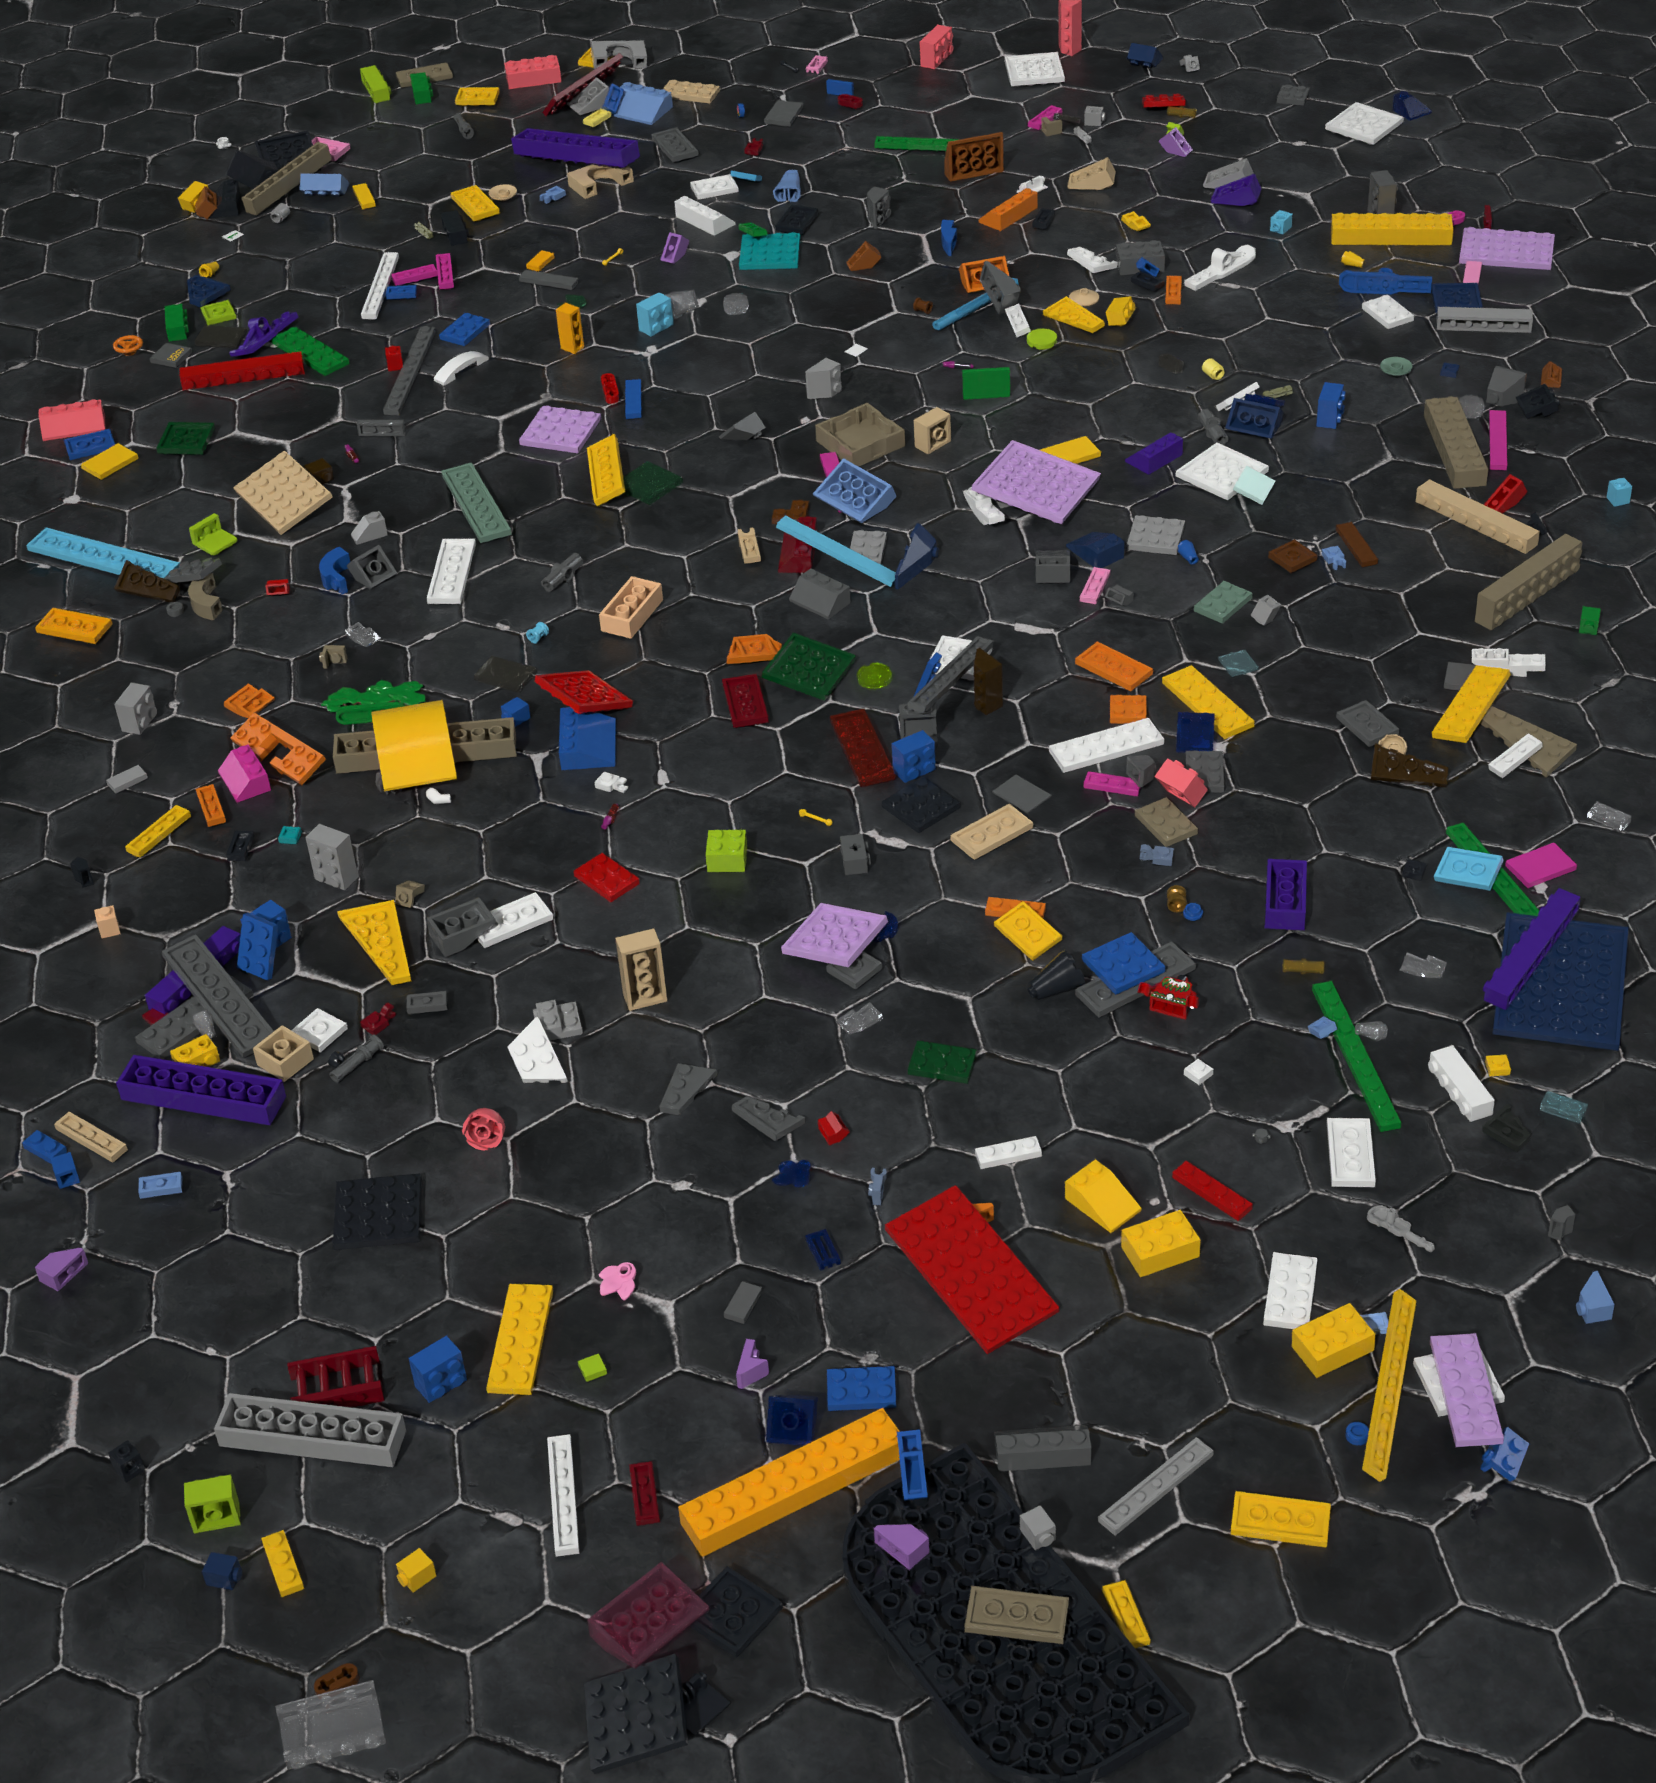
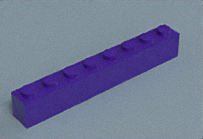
M1558 888L1555 894L1549 896L1547 905L1541 907L1538 917L1532 919L1527 931H1523L1520 941L1513 945L1510 955L1504 957L1501 967L1495 969L1490 981H1486L1483 987V992H1485L1484 1001L1507 1010L1579 911L1580 896Z

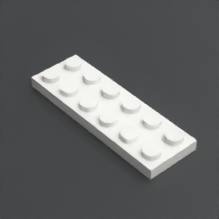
M442 539L427 595L428 604H461L476 546L475 539Z
M1146 718L1050 745L1049 752L1063 773L1164 745V738L1151 720Z

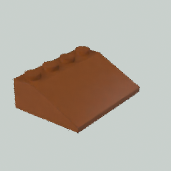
M1003 132L948 142L944 160L945 175L951 182L1004 172Z

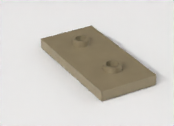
M447 63L396 72L401 88L412 86L410 74L426 72V76L430 78V83L453 78Z
M971 1586L965 1632L1063 1644L1069 1597Z

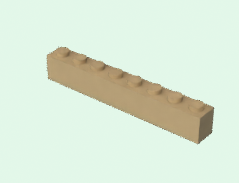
M1432 480L1426 481L1417 488V503L1524 554L1538 545L1540 531Z

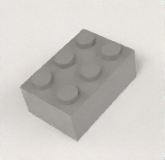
M318 824L306 836L315 880L346 890L358 878L350 835Z

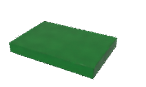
M1010 367L962 370L963 400L1010 397Z

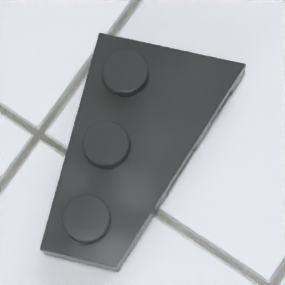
M678 1063L659 1106L660 1112L681 1115L694 1101L695 1095L707 1087L706 1084L710 1079H714L717 1076V1070Z
M749 1096L732 1104V1111L774 1141L805 1124V1117L800 1115L797 1117L791 1116L784 1109L780 1111L772 1109L768 1103Z

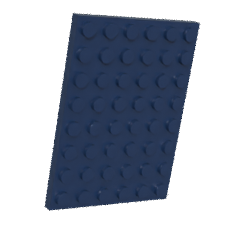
M1507 912L1501 965L1504 957L1510 955L1513 945L1520 941L1523 931L1529 929L1532 919H1536L1538 916ZM1571 920L1507 1010L1496 1006L1493 1034L1618 1051L1628 927Z

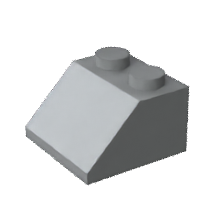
M825 358L805 371L808 399L829 398L842 391L840 363Z

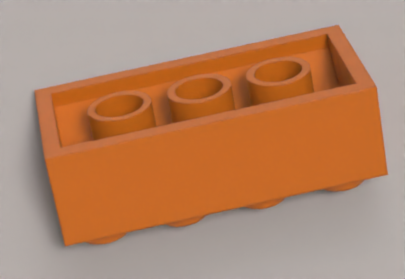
M1029 188L1022 190L979 219V223L999 231L1004 230L1038 208L1037 192Z

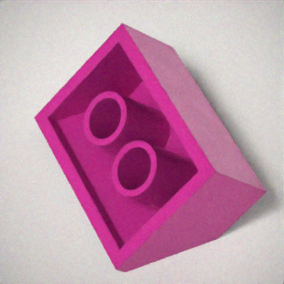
M249 744L231 750L218 769L221 778L237 803L271 791L268 775Z

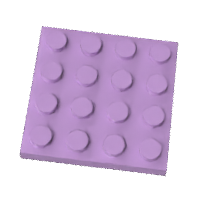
M542 406L519 439L520 445L579 453L600 422L601 414Z
M820 903L781 947L782 953L850 967L888 922L887 916Z

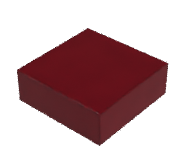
M152 1008L144 1013L142 1018L150 1025H153L169 1013L163 1014Z

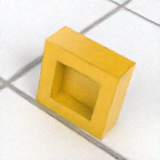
M1507 1055L1486 1056L1485 1063L1489 1076L1510 1075L1511 1068Z

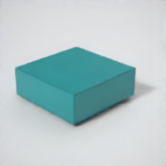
M283 826L278 837L279 843L297 844L302 833L301 827Z

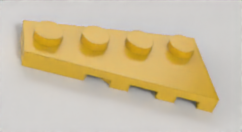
M1067 296L1043 310V315L1091 333L1105 326L1102 319Z

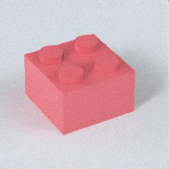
M1167 758L1154 776L1167 792L1193 807L1197 806L1208 790L1204 785V781L1198 777L1199 774L1191 768L1185 769L1184 765L1177 760L1173 762Z

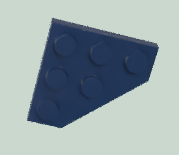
M195 275L187 280L190 304L197 307L205 306L207 303L230 291L229 284L200 275Z

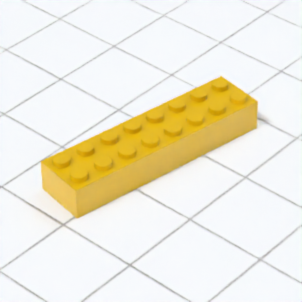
M1332 214V245H1452V214Z

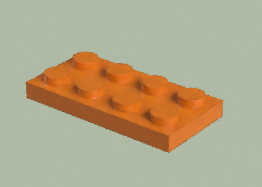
M1098 641L1075 658V664L1129 691H1132L1153 675V668Z

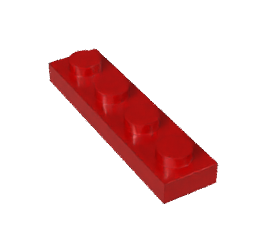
M1185 1161L1172 1172L1173 1179L1237 1221H1240L1252 1210L1253 1204L1188 1161Z

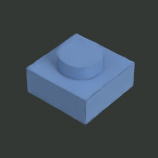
M1322 1017L1310 1024L1308 1029L1311 1034L1322 1039L1337 1030L1335 1022Z

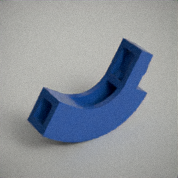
M340 546L328 552L321 559L319 570L325 589L328 591L333 588L343 595L348 592L346 579L339 573L348 569L347 565L350 563L349 553Z

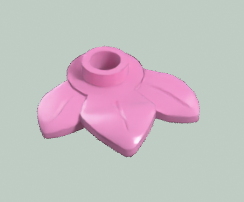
M625 1262L619 1266L611 1265L604 1268L599 1274V1277L603 1279L600 1285V1294L605 1296L617 1291L623 1301L629 1298L635 1289V1266Z

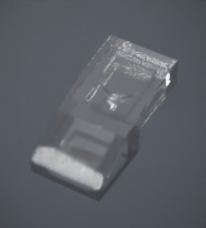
M359 622L345 629V634L350 639L364 647H368L380 640V636L370 627L366 629Z
M1407 952L1400 971L1420 977L1441 978L1447 962L1430 955L1425 960Z
M869 1002L856 1013L850 1010L836 1022L849 1035L872 1026L883 1019V1017Z

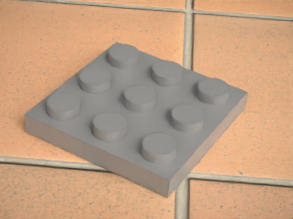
M1135 515L1127 541V550L1177 555L1178 545L1181 542L1185 527V520Z

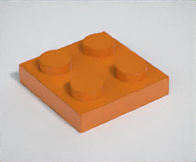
M1110 695V723L1128 724L1146 719V696Z

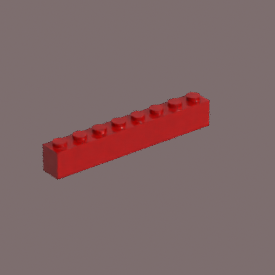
M301 351L180 368V380L183 390L305 374Z

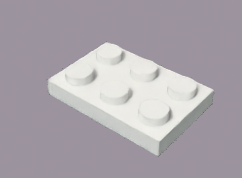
M1383 295L1382 297L1362 303V309L1387 329L1414 321V315L1389 295Z

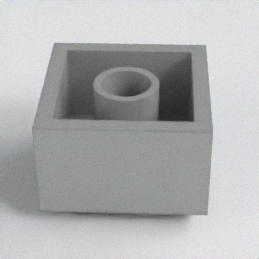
M130 683L114 704L122 732L141 735L157 714L153 694L148 685Z

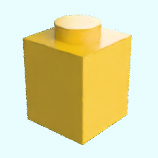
M420 1548L396 1564L398 1581L403 1587L407 1586L412 1592H415L436 1577L433 1562Z

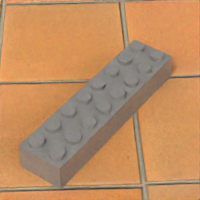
M229 1393L214 1431L218 1444L222 1447L394 1467L406 1433L403 1415L400 1413Z

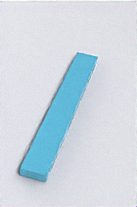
M786 515L777 522L776 528L889 587L895 584L896 572Z

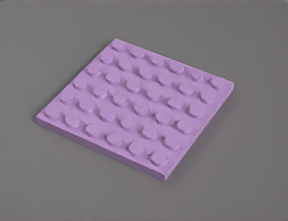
M1012 440L972 484L971 490L989 496L994 500L1007 503L1010 506L1020 508L1023 511L1031 512L1039 517L1052 520L1054 523L1062 524L1097 483L1101 473Z

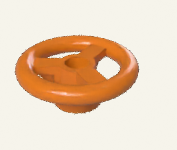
M123 336L113 343V349L118 353H124L126 356H132L142 347L143 341L138 336Z

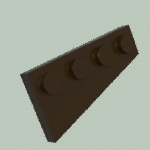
M128 560L125 561L114 587L117 592L171 603L176 601L180 591L178 585L162 577L160 578L154 573L132 564Z
M1375 743L1371 780L1446 787L1448 767L1428 760L1423 761L1415 758L1416 756L1399 753L1398 750L1387 749Z

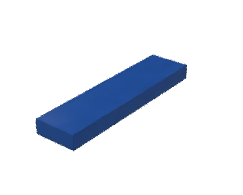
M641 379L625 380L626 419L642 418Z

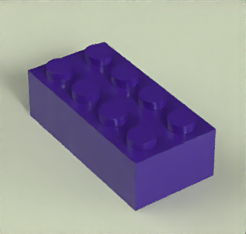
M1268 859L1265 928L1304 930L1307 861Z

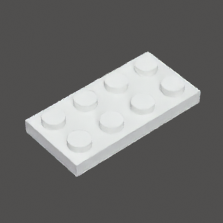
M535 892L491 910L490 913L496 919V922L477 939L486 948L553 920V914Z
M1327 1118L1331 1186L1375 1187L1376 1180L1370 1119Z
M1273 1252L1263 1325L1295 1329L1310 1322L1317 1258Z

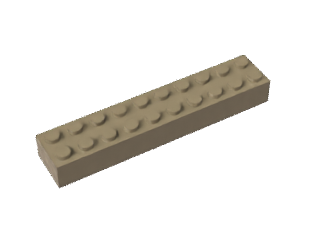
M514 717L447 723L454 763L516 757ZM374 730L334 734L333 760L336 774L380 770Z

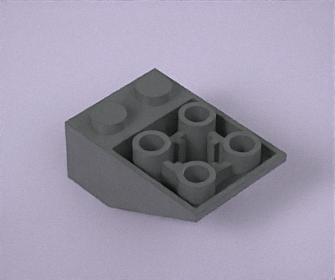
M1070 550L1036 551V583H1070Z

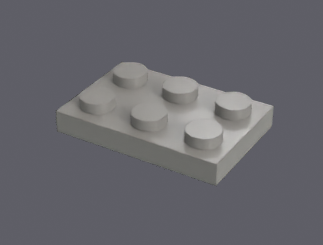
M854 531L850 549L881 565L887 532Z

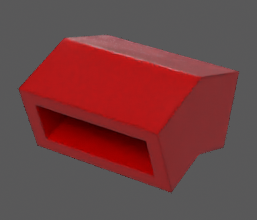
M288 579L267 581V595L289 594L290 585Z
M833 1111L826 1117L818 1119V1129L828 1145L842 1141L850 1133L840 1116Z

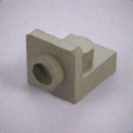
M344 645L324 646L319 656L320 662L323 663V668L328 669L329 663H347L348 658Z
M409 880L397 885L395 903L409 908L413 907L414 897L424 892L425 885Z

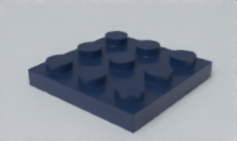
M1432 283L1431 285L1435 313H1437L1438 307L1482 308L1478 283Z

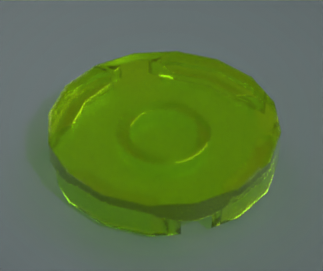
M870 663V666L864 665L858 670L857 680L862 687L867 689H880L891 682L892 671L889 670L887 665L882 663Z

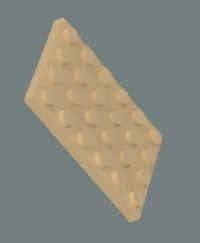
M286 451L278 454L274 459L234 487L236 493L280 535L333 497L322 484Z

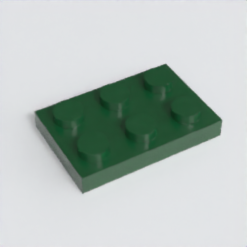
M917 1041L908 1066V1075L968 1084L977 1056V1049Z

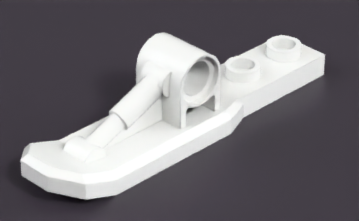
M1244 245L1235 252H1226L1216 248L1211 256V265L1186 279L1184 286L1196 291L1217 279L1232 274L1255 259V248L1250 245Z

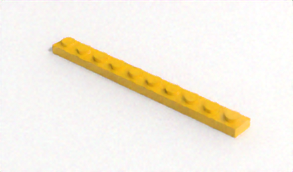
M1401 1289L1396 1290L1393 1294L1362 1470L1379 1482L1386 1479L1416 1306V1300Z

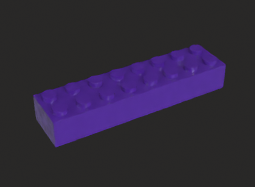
M139 1055L132 1056L116 1082L121 1100L271 1125L286 1098L282 1079Z

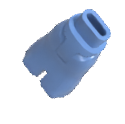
M788 170L782 176L780 182L773 190L776 201L785 202L787 195L788 201H798L801 189L797 170Z

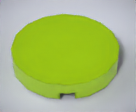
M1050 329L1032 330L1027 335V344L1039 350L1052 348L1057 343V334Z

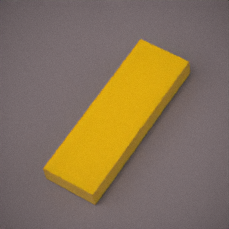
M366 183L352 186L362 209L376 207Z
M1126 1580L1103 1586V1594L1120 1631L1134 1648L1149 1645L1150 1637Z

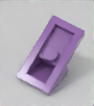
M746 1339L736 1373L737 1385L741 1389L769 1374L768 1361L766 1359H759V1350L756 1349L755 1340Z

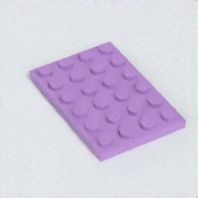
M1473 227L1464 228L1459 263L1466 264L1467 261L1482 262V265L1551 270L1555 234L1547 232L1535 233L1533 231L1520 232L1518 230L1505 231L1503 229L1490 230L1488 228L1475 229Z

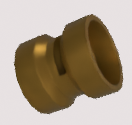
M1174 885L1167 890L1168 909L1172 912H1182L1187 905L1185 888Z

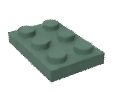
M1223 581L1194 605V611L1223 624L1252 599V592Z

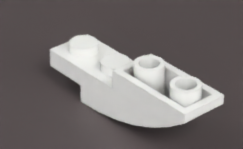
M972 487L963 491L971 510L983 525L1005 521L1004 514L991 504V497L971 490Z
M1479 648L1472 649V663L1478 666L1510 669L1511 676L1527 677V671H1545V654H1509V649Z

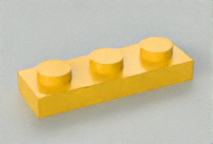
M284 1530L261 1538L281 1598L303 1590L304 1586Z

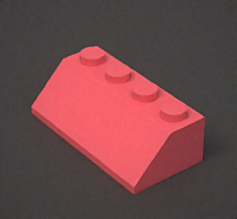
M1059 0V47L1061 53L1073 56L1081 51L1082 0Z
M101 400L75 402L67 405L61 404L39 409V422L43 441L80 436L105 430V414Z

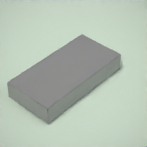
M137 765L107 779L106 782L115 793H118L146 780L148 777L145 771Z

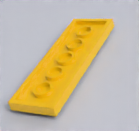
M613 434L587 447L593 500L596 506L605 504L610 499L618 497L625 492L618 438Z
M1192 665L1162 677V683L1222 738L1227 739L1254 727L1255 721Z
M1476 665L1431 732L1432 737L1467 743L1511 676L1510 669Z
M509 1284L487 1382V1393L532 1395L553 1295L552 1285Z

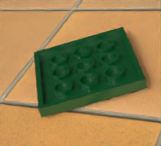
M792 633L763 670L762 678L825 701L855 662L856 655Z

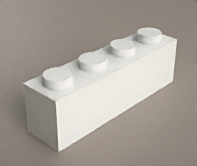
M1452 1045L1431 1052L1430 1061L1428 1062L1429 1070L1439 1079L1440 1085L1448 1091L1451 1100L1456 1102L1461 1113L1470 1122L1493 1115L1495 1100L1455 1047Z

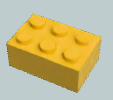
M1181 1209L1122 1229L1121 1247L1140 1277L1200 1257V1238Z
M1348 1303L1293 1329L1292 1348L1314 1376L1318 1378L1373 1352L1375 1348V1333L1355 1308Z

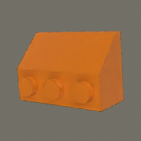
M1005 256L962 263L959 267V272L967 293L985 290L980 282L984 261H989L1009 276Z

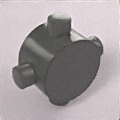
M1264 1128L1257 1129L1255 1133H1252V1137H1255V1141L1259 1144L1266 1143L1268 1139H1271V1135H1268V1131Z

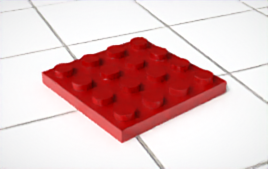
M589 670L535 676L534 682L540 685L542 689L550 692L553 697L560 699L564 705L574 709V712L579 714L602 710L610 711L612 709L623 710L624 708H631L633 704L630 698Z

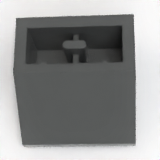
M873 187L867 192L868 219L874 229H877L891 214L889 190L879 187Z

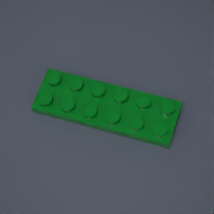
M291 327L289 330L279 333L271 339L272 344L287 353L301 351L303 362L324 376L349 364L347 357L297 327Z

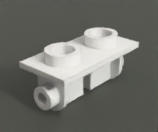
M1038 176L1032 179V181L1029 180L1021 183L1019 186L1020 190L1016 192L1019 193L1026 188L1035 192H1041L1048 187L1044 185L1045 178Z

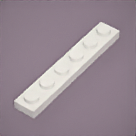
M569 1434L547 1437L556 1557L579 1554L571 1436Z

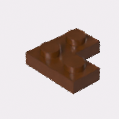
M793 500L790 510L774 509L772 524H777L785 515L795 521L799 517H806L809 510V501Z

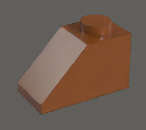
M205 186L195 204V212L198 216L208 219L217 208V194Z
M865 241L846 263L851 271L872 268L880 261L881 254L878 249Z

